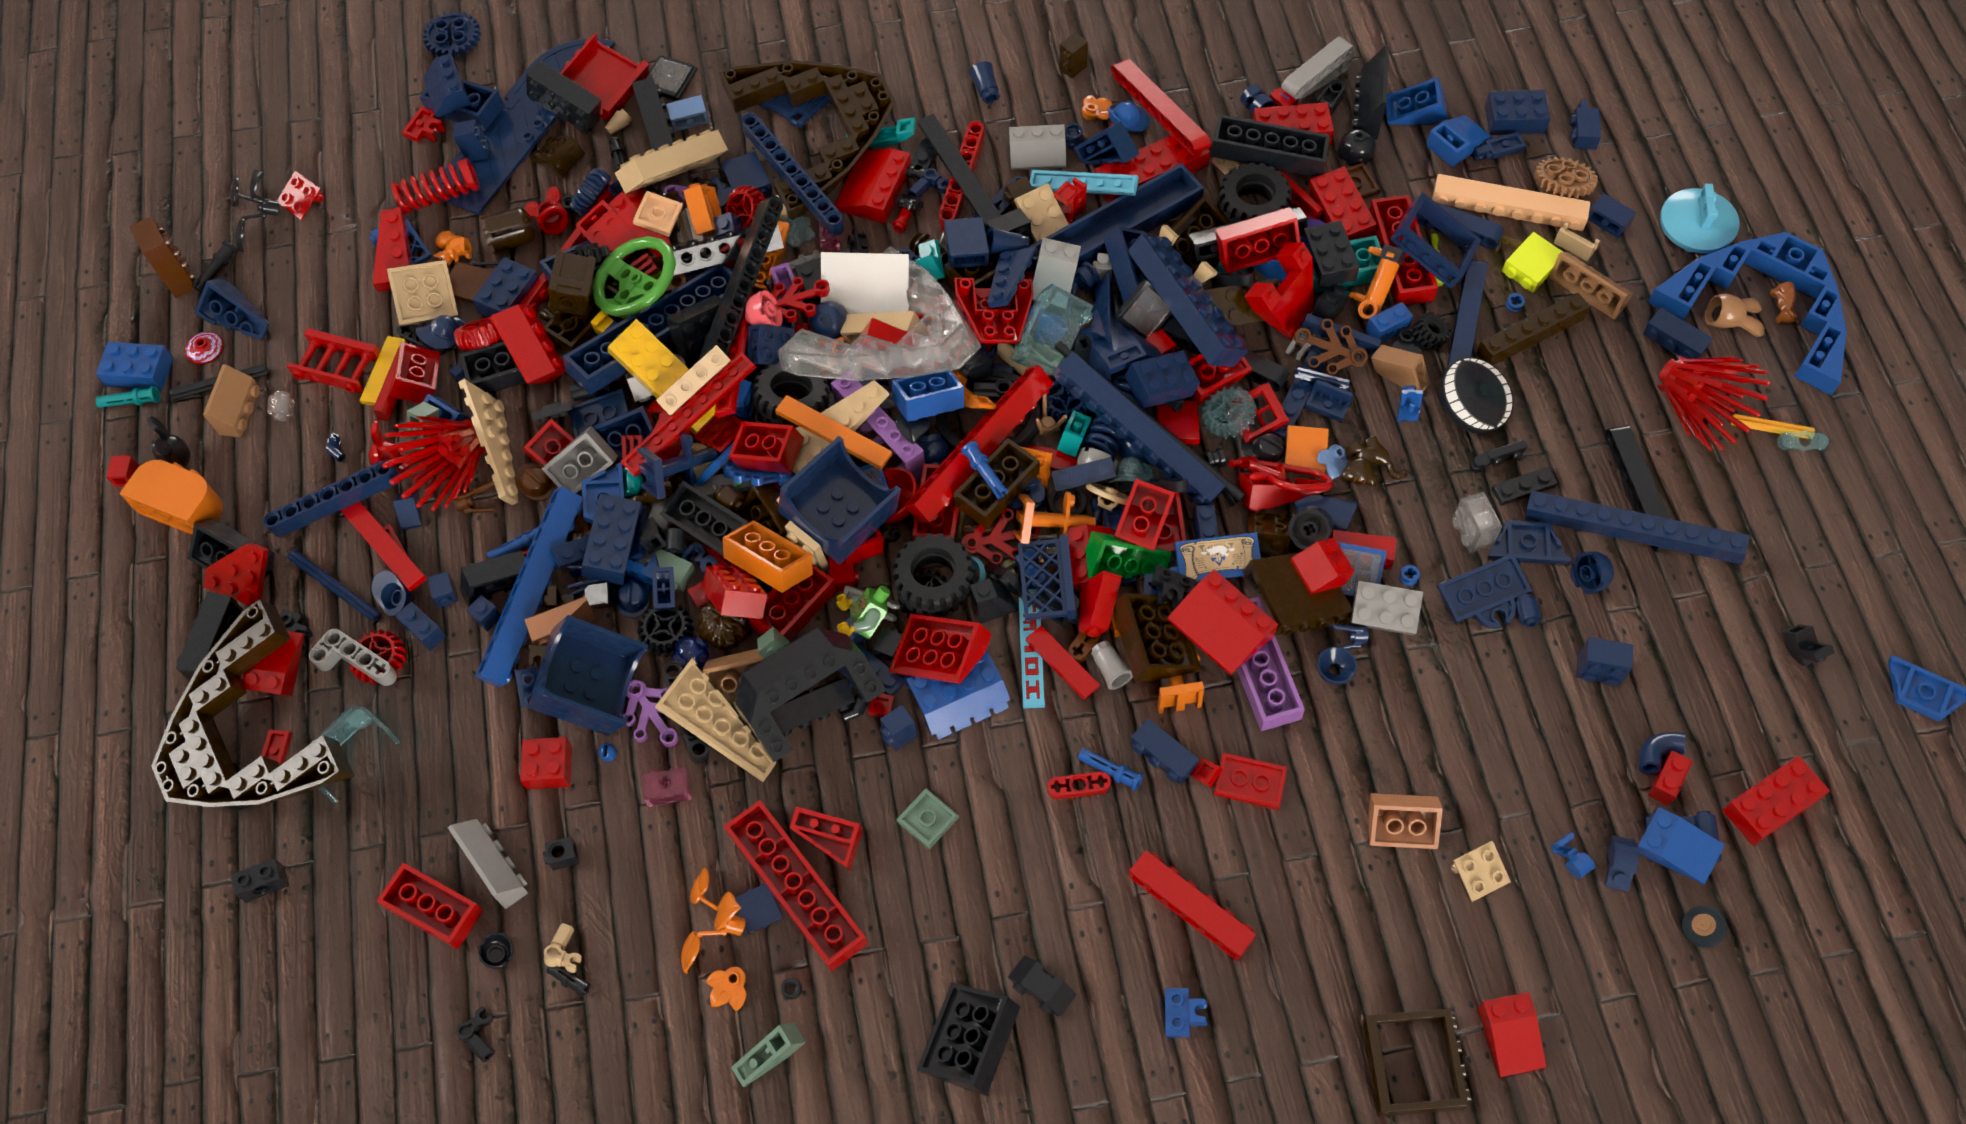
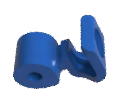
M1571 832L1551 845V850L1563 858H1567L1566 868L1573 876L1581 879L1595 868V864L1586 853H1578L1575 847H1569V841L1575 837L1574 833Z

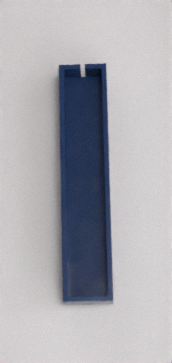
M1181 163L1137 187L1136 196L1122 195L1045 238L1081 246L1077 267L1083 261L1091 264L1093 261H1097L1098 253L1108 254L1104 238L1114 229L1124 227L1147 233L1187 211L1196 201L1203 197L1204 187ZM1042 240L1029 246V248L1036 246L1038 250L1037 256L1031 259L1032 265L1030 268L1034 273Z

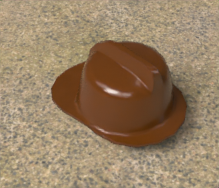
M525 464L515 471L516 487L528 498L541 501L550 497L554 492L555 483L540 466Z

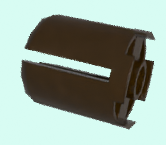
M517 207L481 217V220H485L486 228L483 229L487 244L488 246L492 245L495 250L492 252L493 254L529 244L534 239L533 225L496 234L498 231L530 222V216L523 208Z

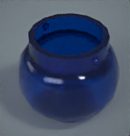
M697 635L695 638L685 636L677 642L674 648L675 652L671 657L682 668H685L693 658L697 663L696 666L701 669L709 660L710 655L707 651L709 646Z

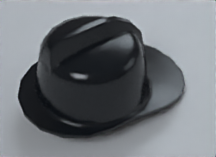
M1266 433L1247 444L1242 438L1241 449L1248 457L1254 456L1258 460L1284 462L1286 447L1278 435Z

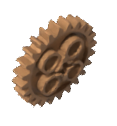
M1554 157L1553 160L1547 158V161L1542 160L1541 163H1538L1534 173V179L1537 180V184H1541V188L1546 187L1547 192L1553 191V195L1559 193L1560 197L1567 195L1568 198L1571 196L1578 198L1579 195L1585 197L1586 194L1590 195L1591 192H1594L1598 182V176L1595 175V171H1591V167H1585V163L1579 164V160L1575 162L1571 158L1565 160L1564 157H1561V159Z

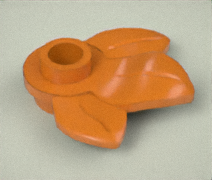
M1092 95L1084 98L1082 115L1085 119H1110L1108 108L1111 107L1112 102L1109 99H1096Z
M730 967L726 971L717 970L709 975L706 983L713 987L710 994L712 1007H719L729 1002L736 1011L742 1008L747 992L744 988L746 974L741 968ZM733 974L737 976V981L735 983L731 981V976Z

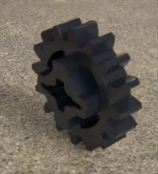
M597 242L576 246V252L569 253L584 257L593 256L596 258V263L602 262V256L610 255L608 246L598 247Z

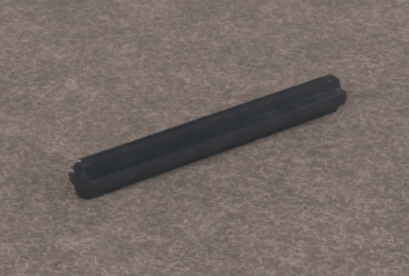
M265 364L239 370L253 377V379L268 375V368ZM217 377L173 388L170 390V395L173 400L213 390Z

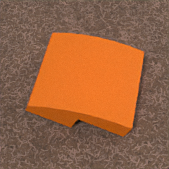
M1288 425L1284 463L1325 472L1326 465L1318 463L1317 456L1320 451L1327 450L1328 429Z

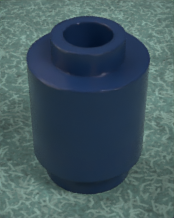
M1532 594L1519 596L1516 599L1517 603L1515 605L1520 624L1526 627L1538 625L1542 617L1537 599Z

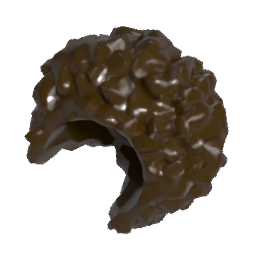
M708 603L700 609L697 628L699 637L704 642L710 643L714 648L718 647L721 650L722 648H737L739 642H744L747 639L748 631H750L747 617L720 615L712 603Z

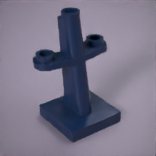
M686 433L680 435L683 455L662 460L646 447L637 448V452L644 457V463L639 464V471L646 476V482L641 483V487L658 500L666 498L664 477L684 471L685 482L693 487L697 483L694 467L716 460L717 452L715 448L710 449L707 447L692 452L693 438L690 434L687 435Z

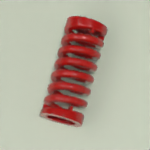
M465 158L457 162L464 185L460 181L452 163L448 164L454 188L448 179L444 167L438 168L445 191L442 189L435 171L430 170L429 175L435 188V194L430 188L425 173H420L419 177L425 189L426 198L421 192L416 177L411 176L410 182L416 193L417 201L412 196L406 179H401V186L396 182H392L391 189L398 207L401 208L404 214H408L414 208L416 210L422 209L423 205L429 207L433 202L436 204L441 203L442 199L448 201L451 199V195L457 198L461 192L465 195L469 194L470 188L473 191L480 190L479 180L471 161Z

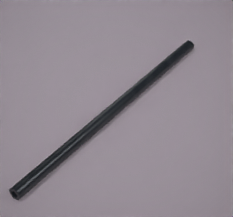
M1059 341L1054 347L1065 358L1074 352L1062 341ZM1095 370L1102 378H1104L1110 385H1112L1118 392H1120L1126 399H1128L1134 406H1136L1142 413H1144L1150 420H1152L1159 428H1161L1167 435H1169L1175 442H1177L1183 449H1185L1191 456H1193L1199 463H1201L1208 471H1210L1216 478H1218L1224 485H1226L1224 488L1225 491H1227L1237 501H1240L1245 496V493L1242 490H1240L1236 485L1229 481L1225 476H1223L1219 471H1217L1201 456H1199L1184 442H1182L1178 437H1176L1172 432H1170L1155 418H1153L1149 413H1147L1143 408L1136 404L1132 399H1130L1126 394H1124L1108 379H1106L1097 370Z

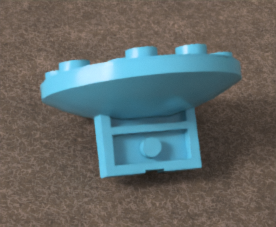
M1705 184L1703 189L1691 188L1674 193L1666 200L1660 212V224L1663 233L1674 244L1689 253L1710 254L1724 249L1733 242L1739 231V217L1735 208L1728 200L1714 192L1713 184Z

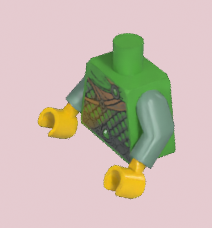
M881 585L877 591L870 587L862 595L853 596L852 599H848L845 594L838 595L836 604L841 610L845 611L851 606V627H849L847 622H842L837 625L838 632L848 636L855 632L870 639L887 614V597L891 593L890 590Z

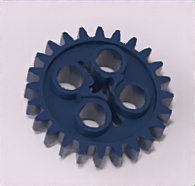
M450 10L448 15L443 12V16L437 14V19L431 18L432 24L426 23L427 28L423 29V42L427 50L431 51L432 55L436 54L437 57L449 53L452 54L453 58L454 55L460 58L461 53L467 55V50L473 51L472 46H478L476 41H480L479 36H481L480 27L476 19L472 18L471 14L467 16L466 12L460 14L459 10L455 14H453L452 10Z

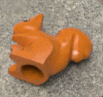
M442 231L437 235L435 244L438 248L444 250L433 255L438 259L437 261L446 260L448 266L453 260L459 262L460 256L465 255L467 259H472V246L468 238L455 235L451 231Z

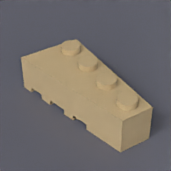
M914 311L847 314L846 321L840 332L849 345H855L860 333L871 318H875L929 341L931 336Z

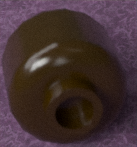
M732 484L721 485L714 493L715 501L733 513L740 512L745 505L743 502V492Z

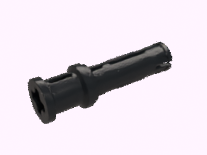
M224 240L222 242L223 246L217 253L212 255L213 260L194 284H192L195 290L202 293L206 282L213 280L220 269L229 264L228 261L233 254L238 253V249L230 242Z

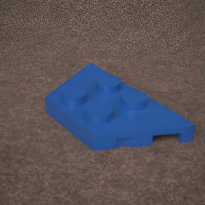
M617 463L615 468L608 471L603 470L597 473L596 476L582 481L584 521L593 524L600 494L624 498L622 463Z
M1894 655L1888 659L1896 703L1939 722L1966 702V687Z

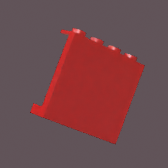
M594 33L590 38L586 39L583 47L575 52L570 62H566L560 73L600 98V118L609 122L616 111H620L635 93L632 83L645 79L649 73V63L643 60L640 64H637L597 41V33Z

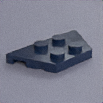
M1507 520L1489 552L1487 560H1498L1513 553L1517 562L1569 565L1571 557L1567 556L1563 551V544L1555 536L1550 523Z

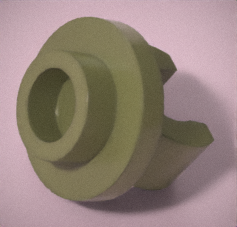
M1009 559L1000 565L1009 569L1016 578L1019 577L1014 569L1018 564L1016 560L1011 561Z

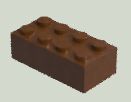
M150 216L129 226L143 255L175 298L194 290L192 284H194L193 281L196 278L190 269L187 270L189 264L184 256L180 258L181 253L177 246H172L174 243L168 233L163 234L165 230L160 222L156 223Z

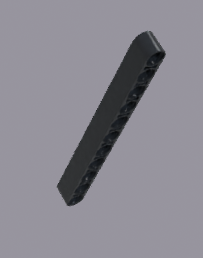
M778 196L769 197L758 204L698 361L716 345L726 355L729 352L783 210V202Z

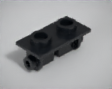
M854 227L852 233L847 238V243L850 245V253H869L866 234L863 231L857 232V227Z

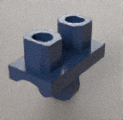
M536 666L514 670L521 708L528 707L538 675Z

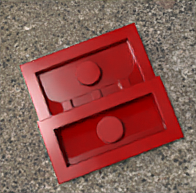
M727 415L721 418L714 416L694 436V439L697 443H701L710 449L715 448L717 454L721 455L735 441L742 421L734 415L732 417Z

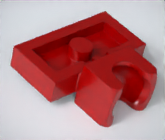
M421 106L404 128L402 134L403 137L418 143L423 137L437 142L438 139L435 137V132L443 133L445 132V127L442 121L437 119L438 117H436L434 111Z

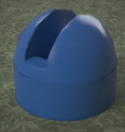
M604 743L600 746L598 754L604 762H611L616 758L617 750L612 744ZM607 748V756H604L605 749Z

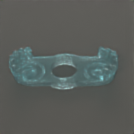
M1809 431L1785 432L1778 436L1777 439L1778 447L1785 451L1788 449H1799L1801 451L1818 449V451H1821L1829 444V438L1824 433H1811ZM1802 435H1806L1810 439V444L1806 447L1802 446L1799 442V438Z

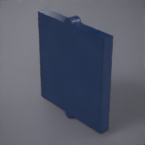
M765 884L754 889L749 888L748 892L735 897L736 902L741 907L738 911L741 918L745 919V927L748 934L763 927L767 928L769 924L783 918L772 893Z

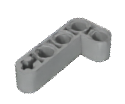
M338 629L328 630L309 652V659L321 671L332 669L342 658L383 686L392 685L397 679L396 671L387 661Z

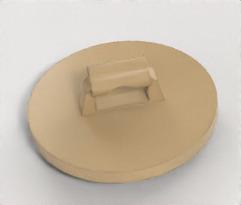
M1095 483L1086 485L1089 491L1098 495L1097 506L1111 512L1118 503L1126 505L1129 498L1127 495L1108 486L1105 487ZM1102 497L1114 501V504H1105Z

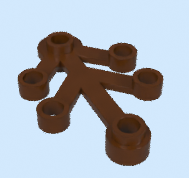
M1324 319L1320 324L1321 329L1326 331L1330 342L1312 336L1307 328H1300L1294 333L1296 343L1300 345L1309 343L1328 350L1323 354L1308 358L1307 365L1309 368H1316L1320 363L1337 355L1347 357L1338 363H1330L1326 366V373L1334 375L1338 370L1349 365L1361 367L1368 360L1366 350L1357 346L1352 336V329L1348 325L1339 329V335L1345 338L1349 349L1342 347L1331 319ZM1326 321L1329 322V323H1330V327H1329V328H1325V327H1324V322H1326ZM1343 328L1348 329V335L1342 333ZM1300 333L1304 334V340L1298 338ZM1355 354H1359V355H1360V360H1359V361L1355 360V358H1354V355H1355ZM1311 359H1315L1317 361V364L1315 366L1311 365ZM1330 365L1335 367V372L1329 371Z

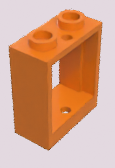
M700 183L689 185V189L683 190L695 234L699 236L717 235L713 217L722 215L715 187L707 186V184L700 185Z

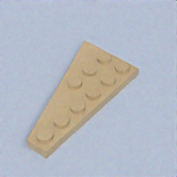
M463 379L458 384L460 389H464L467 395L464 400L466 406H469L473 412L471 420L481 447L485 446L488 455L485 456V460L494 471L492 479L499 499L514 505L518 503V489L515 484V472L509 447L510 440L506 429L507 422L504 416V405L500 400L495 399L487 392Z
M692 658L655 708L764 782L776 765V761L772 762L768 758L761 744L751 735V730L748 726L743 725L738 718L739 715L720 691L715 690L708 681L707 675L699 670L696 666L697 663Z

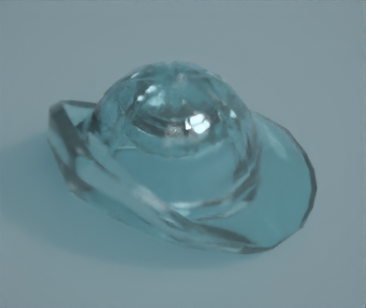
M1126 457L1118 463L1115 472L1116 477L1111 478L1107 485L1117 481H1135V479L1146 482L1153 477V470L1148 464L1142 463L1138 458Z

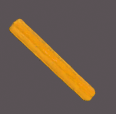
M1739 414L1732 415L1750 429L1812 439L1815 434V428Z

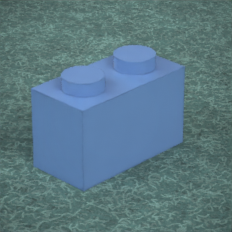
M701 95L666 104L674 132L709 123Z

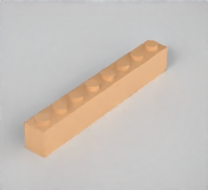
M1442 174L1437 175L1432 195L1434 202L1449 207L1554 227H1564L1565 222L1569 223L1568 229L1578 231L1584 230L1590 208V201Z

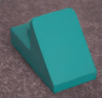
M933 239L919 244L920 259L915 260V263L926 282L929 283L944 278L945 274L938 240Z

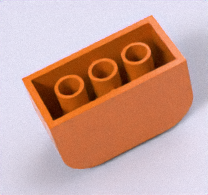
M163 460L145 462L137 468L119 493L137 513L191 535L193 534L195 523L211 518L218 520L223 511L221 498L202 475L193 469L188 471L175 462L173 464Z

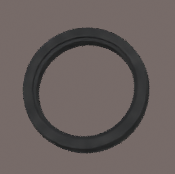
M992 369V375L978 382L996 383L1000 379H1008L1013 385L1019 376L1004 370ZM967 379L965 387L969 391L974 390V384ZM1037 402V406L1033 410L1028 412V418L1022 430L1010 439L1021 447L1027 448L1038 433L1036 419L1041 418L1039 402ZM948 411L936 415L935 422L938 433L942 434L943 440L948 443L949 451L952 452L962 440L952 432L948 425L950 412Z

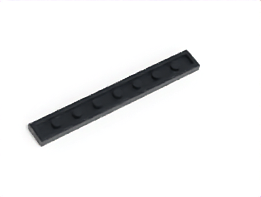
M934 113L917 120L919 128L978 218H983L984 227L987 229L986 222L1001 216V214Z

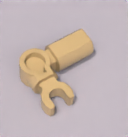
M564 923L560 924L550 945L544 950V963L547 966H564L568 972H576L577 965L571 964V962L581 963L582 956L578 953L567 954L564 951L574 933L572 926Z

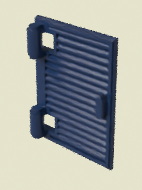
M783 94L757 105L765 110H773L787 118L791 125L802 129L804 124L829 102V99L825 94L793 107L787 95ZM797 113L802 115L799 120L794 117Z

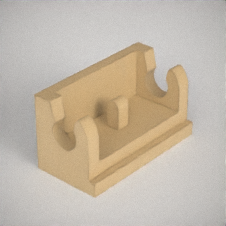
M1565 222L1564 227H1561L1558 231L1554 244L1588 262L1597 250L1600 240L1596 239L1594 243L1568 230L1569 223Z

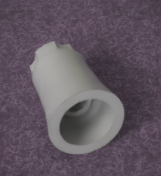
M1108 641L1098 643L1092 648L1091 654L1110 690L1124 686L1133 678L1131 669Z

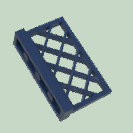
M1068 534L1059 535L1060 539L1031 541L1029 544L1018 543L1025 621L1068 617V620L1076 619ZM1056 546L1057 551L1052 556H1049L1044 552L1046 547ZM1032 548L1036 553L1029 559L1023 554V549ZM1039 555L1047 559L1042 567L1034 562ZM1051 563L1058 567L1054 575L1045 570ZM1030 565L1038 570L1033 577L1025 573V570ZM1041 573L1050 578L1044 585L1036 581ZM1053 581L1060 586V589L1055 594L1047 589ZM1032 583L1040 589L1034 596L1026 590ZM1043 592L1052 597L1045 605L1037 599ZM1056 600L1062 605L1063 610L1053 611L1049 606ZM1034 602L1042 608L1038 613L1029 614L1028 608Z

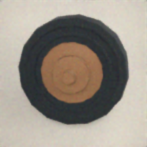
M1699 905L1691 908L1685 914L1682 921V929L1686 938L1692 944L1701 948H1710L1723 941L1727 933V924L1723 915L1717 909Z

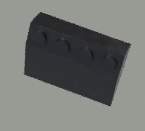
M1385 45L1361 69L1360 76H1356L1355 87H1358V90H1355L1354 101L1357 104L1354 105L1353 116H1356V119L1353 120L1352 129H1363L1369 132L1375 140L1378 139L1387 103L1389 45Z
M951 982L917 1071L965 1090L987 1096L1020 1006L1008 996Z

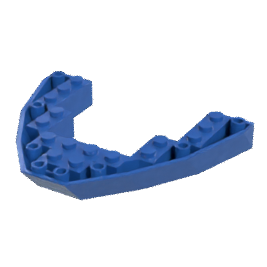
M1787 232L1742 241L1696 259L1654 289L1647 303L1659 309L1663 308L1684 321L1708 281L1728 289L1743 263L1783 283L1793 282L1795 289L1816 299L1800 326L1818 335L1794 377L1831 396L1840 385L1846 326L1839 290L1823 249Z

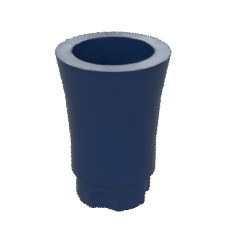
M982 61L973 65L969 70V75L974 81L982 100L986 104H992L1000 98L993 65L988 61Z
M990 227L987 232L986 239L989 254H1000L1005 251L1029 248L1028 236L1003 231L994 227Z

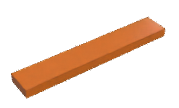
M788 395L785 396L775 410L777 415L829 443L840 436L844 439V446L848 453L882 470L892 455V451Z

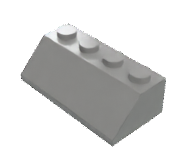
M477 819L447 827L491 894L505 909L528 894L524 887L527 885V882L520 873L518 875L515 874L513 869L516 866L509 856L504 858L501 853L504 851V848L498 840L493 841L490 835L493 832L486 823L482 825Z

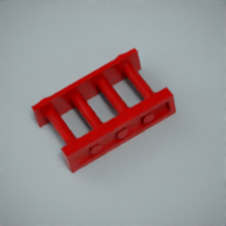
M307 328L304 336L308 340L309 346L298 365L287 363L286 365L291 375L299 380L303 378L345 389L350 393L357 392L362 394L364 389L359 383V379L368 362L377 361L380 354L378 347L369 343ZM319 347L325 348L326 351L317 368H308L307 365L316 349ZM334 353H344L333 374L324 372ZM351 357H360L361 360L352 377H343L342 374Z

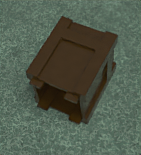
M557 250L548 286V311H559L587 318L595 275H593L596 265L595 257H584L565 253L563 250Z

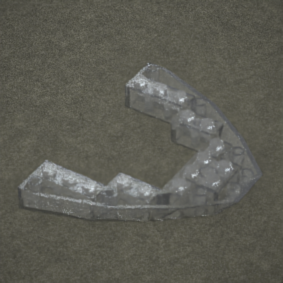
M890 246L882 254L902 253ZM909 259L908 290L906 291L908 308L910 311L925 316L896 344L865 334H861L852 344H848L801 329L778 350L783 371L799 376L862 381L915 377L961 369L981 348V344L966 316L927 269Z

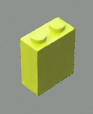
M1533 232L1506 260L1502 272L1507 277L1518 282L1524 289L1534 293L1551 274L1558 255L1563 251Z

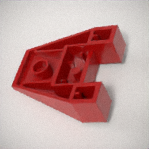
M1304 242L1285 243L1276 255V258L1287 274L1277 289L1273 283H1254L1244 296L1257 315L1290 341L1293 340L1294 333L1300 328L1306 314H1311L1314 309L1313 257Z

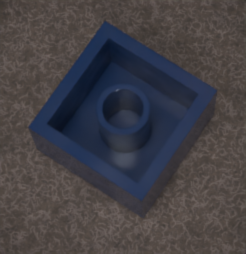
M1589 637L1578 653L1576 678H1581L1587 682H1603L1609 686L1620 685L1632 669L1634 645Z

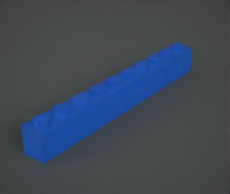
M562 486L554 490L475 675L476 678L496 687L509 683L512 677V672L510 671L513 664L515 665L520 658V653L518 652L521 645L523 646L528 639V628L525 619L536 616V609L542 605L544 596H542L544 590L551 584V573L558 566L551 553V549L567 543V535L572 532L575 526L574 518L583 507L581 504L582 496Z

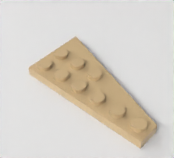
M873 380L821 412V414L856 431L890 394ZM800 426L796 430L804 437L792 469L794 474H797L830 444L828 441Z

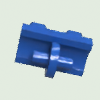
M1405 385L1403 387L1397 421H1418L1423 391L1417 390L1415 385Z

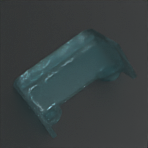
M360 705L349 706L312 741L314 742L324 735L339 741L340 745H342L358 729H364L370 723H374L396 744L400 743L388 727L368 709ZM324 787L318 788L334 804L338 802Z

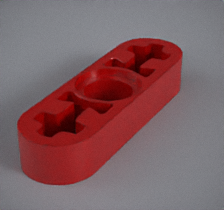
M1105 772L1054 777L1048 782L1047 792L1053 799L1104 794L1110 789L1111 778ZM1089 779H1091L1092 789H1089ZM1098 779H1102L1103 782H1106L1104 783V787H1100L1099 784L1093 783H1097ZM1078 780L1083 781L1085 788L1080 791L1075 790L1073 783ZM1066 782H1069V792H1067ZM1054 784H1059V787H1064L1060 788V792H1056L1055 789H1052L1054 788Z

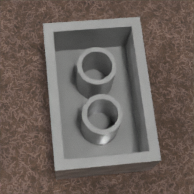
M1358 581L1356 583L1352 605L1353 612L1351 613L1349 624L1413 636L1417 633L1423 592Z

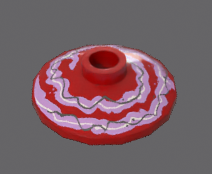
M205 331L198 333L187 342L185 355L194 364L203 365L211 363L222 353L224 348L223 340L214 332Z

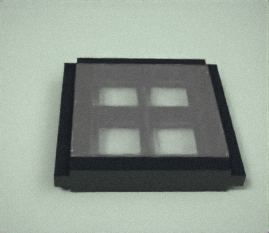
M659 56L645 79L653 77L655 84L659 83L662 93L659 96L679 101L698 69L692 64L666 56Z
M1145 279L1117 311L1115 317L1146 339L1152 332H1157L1172 312L1152 284Z

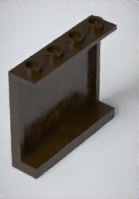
M1300 552L1250 560L1242 571L1245 579H1255L1275 622L1278 624L1275 635L1282 634L1285 636L1296 631L1306 632L1317 627L1322 629L1328 625H1342L1347 622V618L1353 612L1341 587L1314 594L1309 593L1290 561L1292 557Z

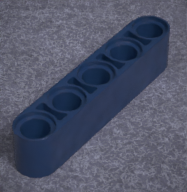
M1437 203L1481 239L1480 246L1490 249L1498 246L1504 233V228L1500 224ZM1417 212L1416 219L1418 224L1440 231Z

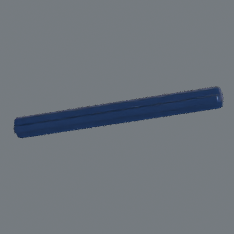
M292 550L287 557L291 562L372 622H377L381 618L378 610L298 551Z

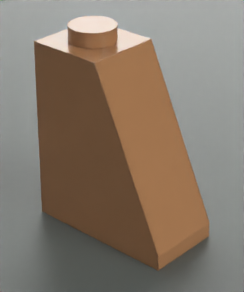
M1381 345L1372 355L1371 359L1375 372L1402 388L1405 385H1415L1417 390L1424 392L1430 384L1423 355Z

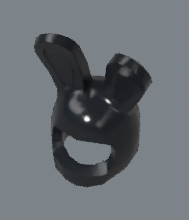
M153 416L147 418L149 426L160 436L151 442L152 453L156 460H163L171 464L175 462L186 467L191 454L186 442L176 435L169 434L165 426Z

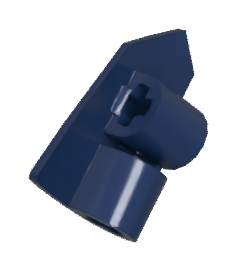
M1312 494L1294 502L1297 512L1307 506L1320 507L1332 517L1333 530L1347 531L1358 503Z

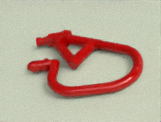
M1254 456L1229 460V467L1248 468V470L1253 471L1248 474V479L1251 481H1264L1267 479L1275 486L1295 492L1323 491L1333 486V479L1317 469L1258 460ZM1287 471L1312 475L1326 483L1299 485L1287 483L1283 480L1286 478L1285 472Z

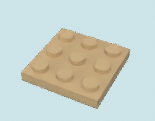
M446 260L387 269L399 326L430 322L440 315L458 317Z

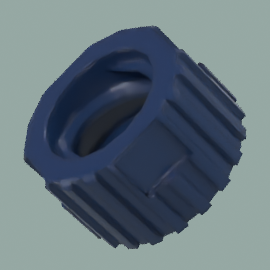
M457 364L449 370L450 375L455 381L466 380L464 371Z

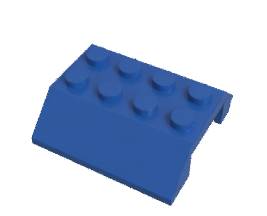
M987 649L982 658L960 684L901 675L905 680L907 688H910L925 718V723L931 736L936 734L938 740L952 734L951 726L957 732L972 725L969 719L971 717L977 723L991 716L989 711L991 708L994 714L1009 708L1007 705V701L1010 700L1008 692Z

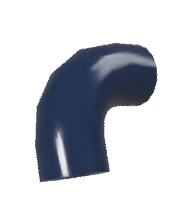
M1659 733L1648 738L1640 748L1638 756L1639 771L1644 774L1659 773L1662 769L1661 760L1664 755L1669 754L1671 751L1684 755L1686 746L1685 733Z

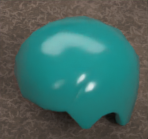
M625 467L622 471L624 497H634L641 492V483L644 480L641 472L634 477Z

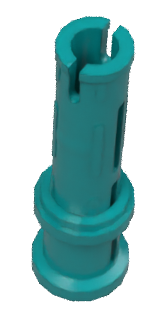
M151 386L147 389L135 388L132 392L99 395L95 400L98 408L131 403L143 405L146 402L159 403L160 392L157 386Z

